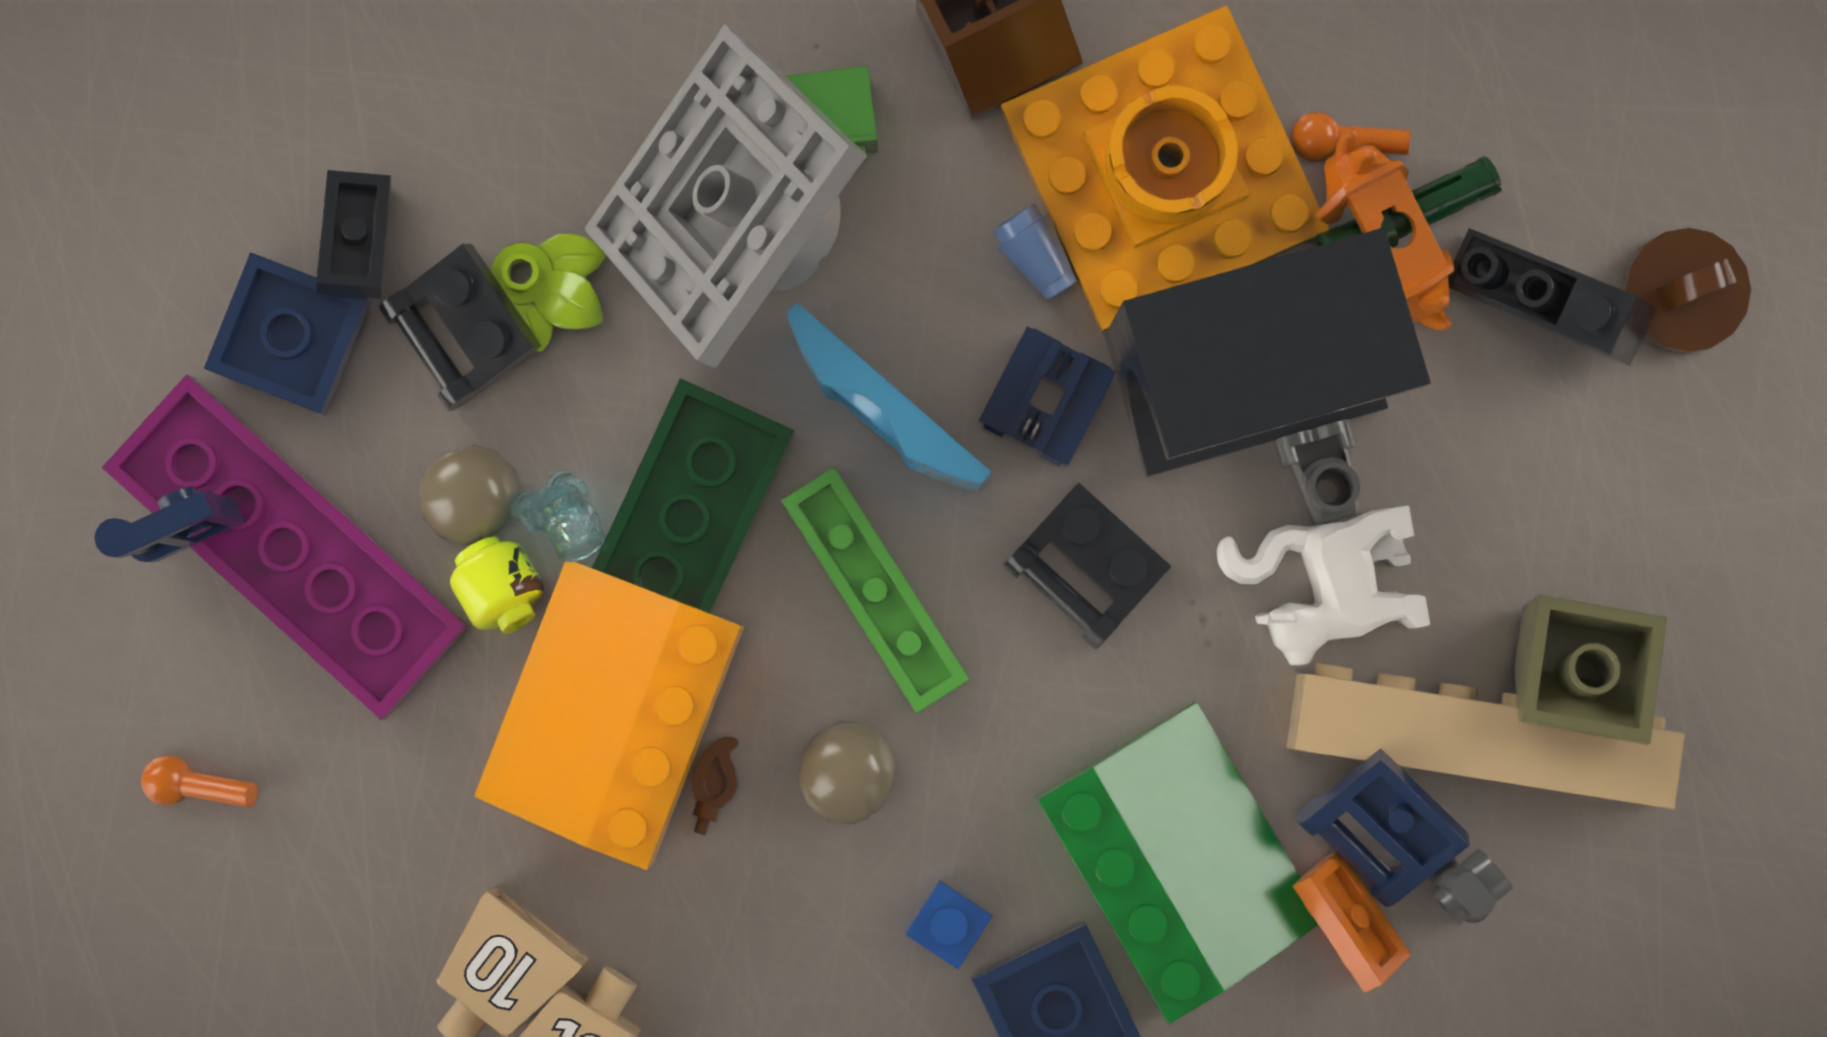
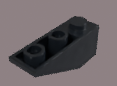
M1471 228L1468 229L1453 261L1454 271L1448 276L1450 289L1628 366H1631L1657 310L1634 294Z

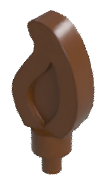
M723 737L716 740L704 751L697 762L692 776V791L697 800L692 815L698 817L694 828L695 833L706 835L710 821H717L720 809L733 799L738 790V775L731 757L732 751L739 745L737 738Z

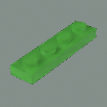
M835 467L781 500L916 713L970 680Z

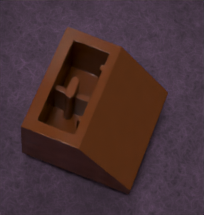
M916 0V12L971 119L1083 64L1061 0Z

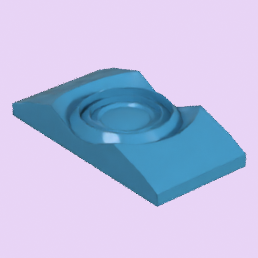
M798 302L789 309L786 314L800 352L816 382L828 399L842 402L864 424L900 453L906 467L947 485L978 493L988 483L992 473L986 466Z

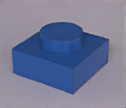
M939 880L909 925L905 935L956 969H959L993 915Z

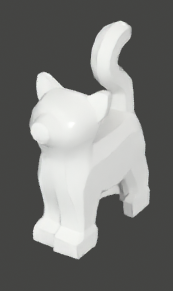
M1409 505L1365 511L1345 522L1312 526L1285 525L1270 531L1261 543L1256 556L1247 560L1240 555L1237 544L1232 537L1227 536L1219 542L1217 548L1218 564L1225 576L1239 584H1258L1275 573L1286 551L1291 550L1301 553L1312 585L1315 603L1311 605L1289 602L1255 616L1257 624L1268 626L1274 645L1283 652L1292 666H1304L1311 663L1315 652L1327 641L1359 638L1388 622L1398 621L1408 629H1419L1430 625L1425 596L1401 594L1397 591L1379 592L1376 584L1373 563L1377 560H1384L1390 567L1411 564L1410 554L1406 551L1403 539L1415 536Z

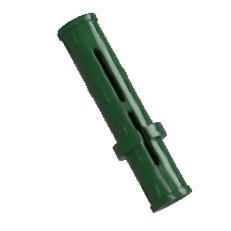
M1483 156L1457 171L1446 174L1412 190V193L1428 225H1431L1463 210V208L1500 193L1502 191L1500 185L1502 184L1491 160ZM1390 207L1382 211L1384 219L1381 223V228L1385 227L1390 246L1394 248L1398 246L1399 239L1412 233L1413 229L1411 222L1406 216L1393 212ZM1354 218L1344 224L1317 234V246L1362 234V231Z

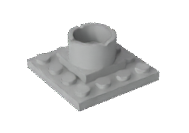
M724 24L584 230L698 362L716 369L772 289L786 290L802 284L819 268L818 262L820 259L828 256L836 241L840 226L841 206L839 194L851 180L853 174L867 155L748 39Z

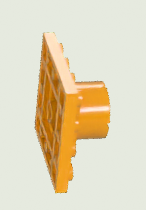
M1228 5L1000 104V112L1046 213L1050 215L1072 271L1077 278L1078 285L1100 333L1107 331L1122 302L1125 300L1266 261L1316 239L1317 234L1329 230L1328 224H1325L1316 216L1320 209ZM1161 153L1169 154L1176 158L1179 165L1172 168L1166 167L1161 164L1158 155Z

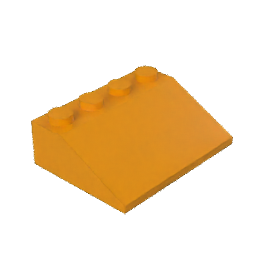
M566 558L474 797L587 848L647 870L654 864L745 626Z

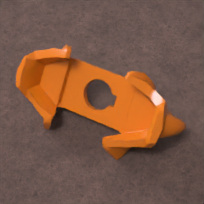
M1354 130L1346 131L1339 139L1334 155L1325 161L1326 203L1318 210L1316 216L1325 224H1332L1340 220L1347 206L1362 233L1380 229L1384 219L1382 211L1390 207L1393 212L1406 216L1411 222L1413 229L1412 238L1404 248L1397 249L1391 247L1413 324L1419 323L1434 330L1449 329L1452 323L1444 309L1449 306L1448 276L1454 271V263L1449 251L1439 247L1406 181L1409 174L1406 165L1401 160H1390L1373 145L1361 146L1357 133Z

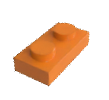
M1337 852L1322 858L1293 885L1307 911L1314 917L1340 956L1342 963L1351 972L1364 993L1383 985L1411 956V953L1353 867Z

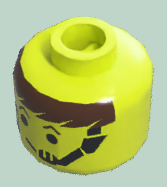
M496 536L487 537L470 545L455 558L454 562L457 567L450 577L451 588L475 628L483 630L500 628L503 634H509L526 626L536 617L533 607L543 596L544 586L519 543L512 541L501 542Z

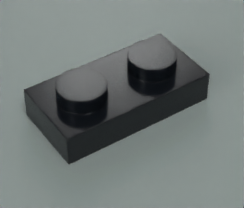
M327 170L316 278L317 294L381 299L391 197V175Z

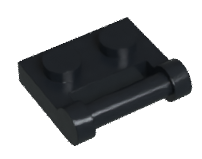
M461 244L414 282L388 297L379 306L380 311L389 324L397 323L440 387L441 391L438 393V397L448 411L455 410L466 404L541 347L473 244ZM427 301H430L474 366L466 375H461L417 310Z
M1079 482L1003 565L1015 578L1022 574L1085 632L1082 638L1095 650L1105 642L1126 616L1172 567ZM1048 543H1051L1113 600L1112 604L1103 614L1038 556Z

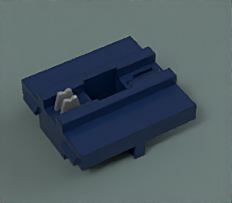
M1027 326L978 422L984 425V429L1002 438L1003 436L1041 455V458L1058 467L1060 465L1068 467L1116 371L1082 352L1079 353L1063 345L1062 342ZM1061 355H1065L1058 370H1056L1055 367ZM1071 358L1073 361L1067 373L1064 374L1063 372ZM1041 380L1065 391L1053 415L1047 414L1029 403Z

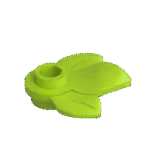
M557 234L539 246L526 242L514 243L503 248L492 263V274L540 343L541 347L536 350L537 352H543L549 344L554 326L563 329L580 330L601 325L604 320L599 298L590 282L585 278L600 267L607 255L596 242L586 237L575 234ZM521 262L529 263L533 270L529 281L523 284L514 283L511 279L512 268Z

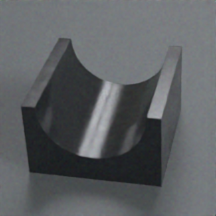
M1385 227L1125 300L1122 302L1104 335L1114 371H1116V378L1145 478L1271 443L1278 438L1336 421L1352 420L1384 411L1388 408L1387 397L1431 384Z

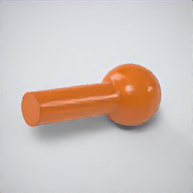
M1310 112L1300 117L1295 123L1291 134L1295 151L1302 158L1309 161H1322L1331 157L1335 153L1339 139L1348 130H1354L1357 133L1361 146L1373 145L1384 154L1409 155L1411 130L1340 126L1332 116L1323 112Z
M172 755L159 756L150 761L144 768L141 776L143 792L151 801L159 805H173L182 801L185 797H192L250 808L255 804L258 795L256 783L191 772L190 767L184 760Z

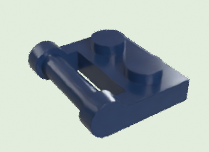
M190 486L160 498L157 501L160 510L132 523L117 518L105 520L96 529L94 539L98 550L108 557L124 558L131 555L138 561L154 563L244 523L245 520L235 499L214 494L211 491L202 490L197 493L195 487Z
M1381 748L1324 795H1318L1311 799L1300 810L1296 818L1297 823L1309 835L1319 834L1372 885L1371 894L1385 907L1393 906L1470 846L1469 833ZM1347 811L1401 864L1388 867L1338 818Z

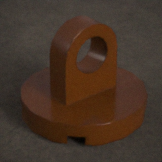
M1693 228L1664 232L1640 247L1631 259L1632 262L1628 266L1627 274L1623 278L1622 290L1640 297L1657 309L1643 339L1652 345L1656 344L1661 348L1668 349L1670 352L1680 354L1708 350L1734 334L1747 314L1751 295L1747 266L1734 247L1712 232Z

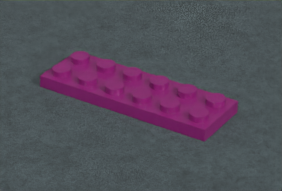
M188 374L184 376L101 467L151 513L160 510L157 503L160 498L190 486H194L197 493L202 490L211 491L214 494L235 499L245 522L190 548L380 720H385L469 627L462 618L201 383Z

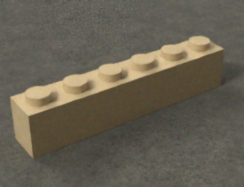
M1315 663L1314 675L1297 674L1286 744L1288 749L1366 761L1381 748L1401 767L1675 810L1686 733L1665 730L1667 718L1654 716L1651 744L1644 745L1519 722L1516 694L1503 693L1501 704L1477 701L1478 688L1440 683L1439 695L1414 691L1415 678L1378 673L1376 685L1352 681L1353 669L1319 663Z

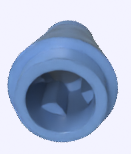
M1035 203L1024 208L993 230L1000 241L996 248L1038 291L1040 290L1046 300L1059 294L1077 281V278L1071 271V265L1049 213L1042 215Z

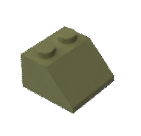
M1539 594L1526 604L1522 610L1514 666L1519 722L1638 744H1651L1667 617Z

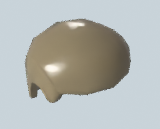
M477 445L453 450L440 456L425 472L418 489L421 515L424 521L440 538L460 545L474 544L479 540L497 534L518 505L520 498L514 468L497 451Z
M838 721L817 732L809 741L800 761L798 784L808 807L829 822L855 824L868 819L871 814L877 813L885 803L896 770L895 759L883 735L864 723Z

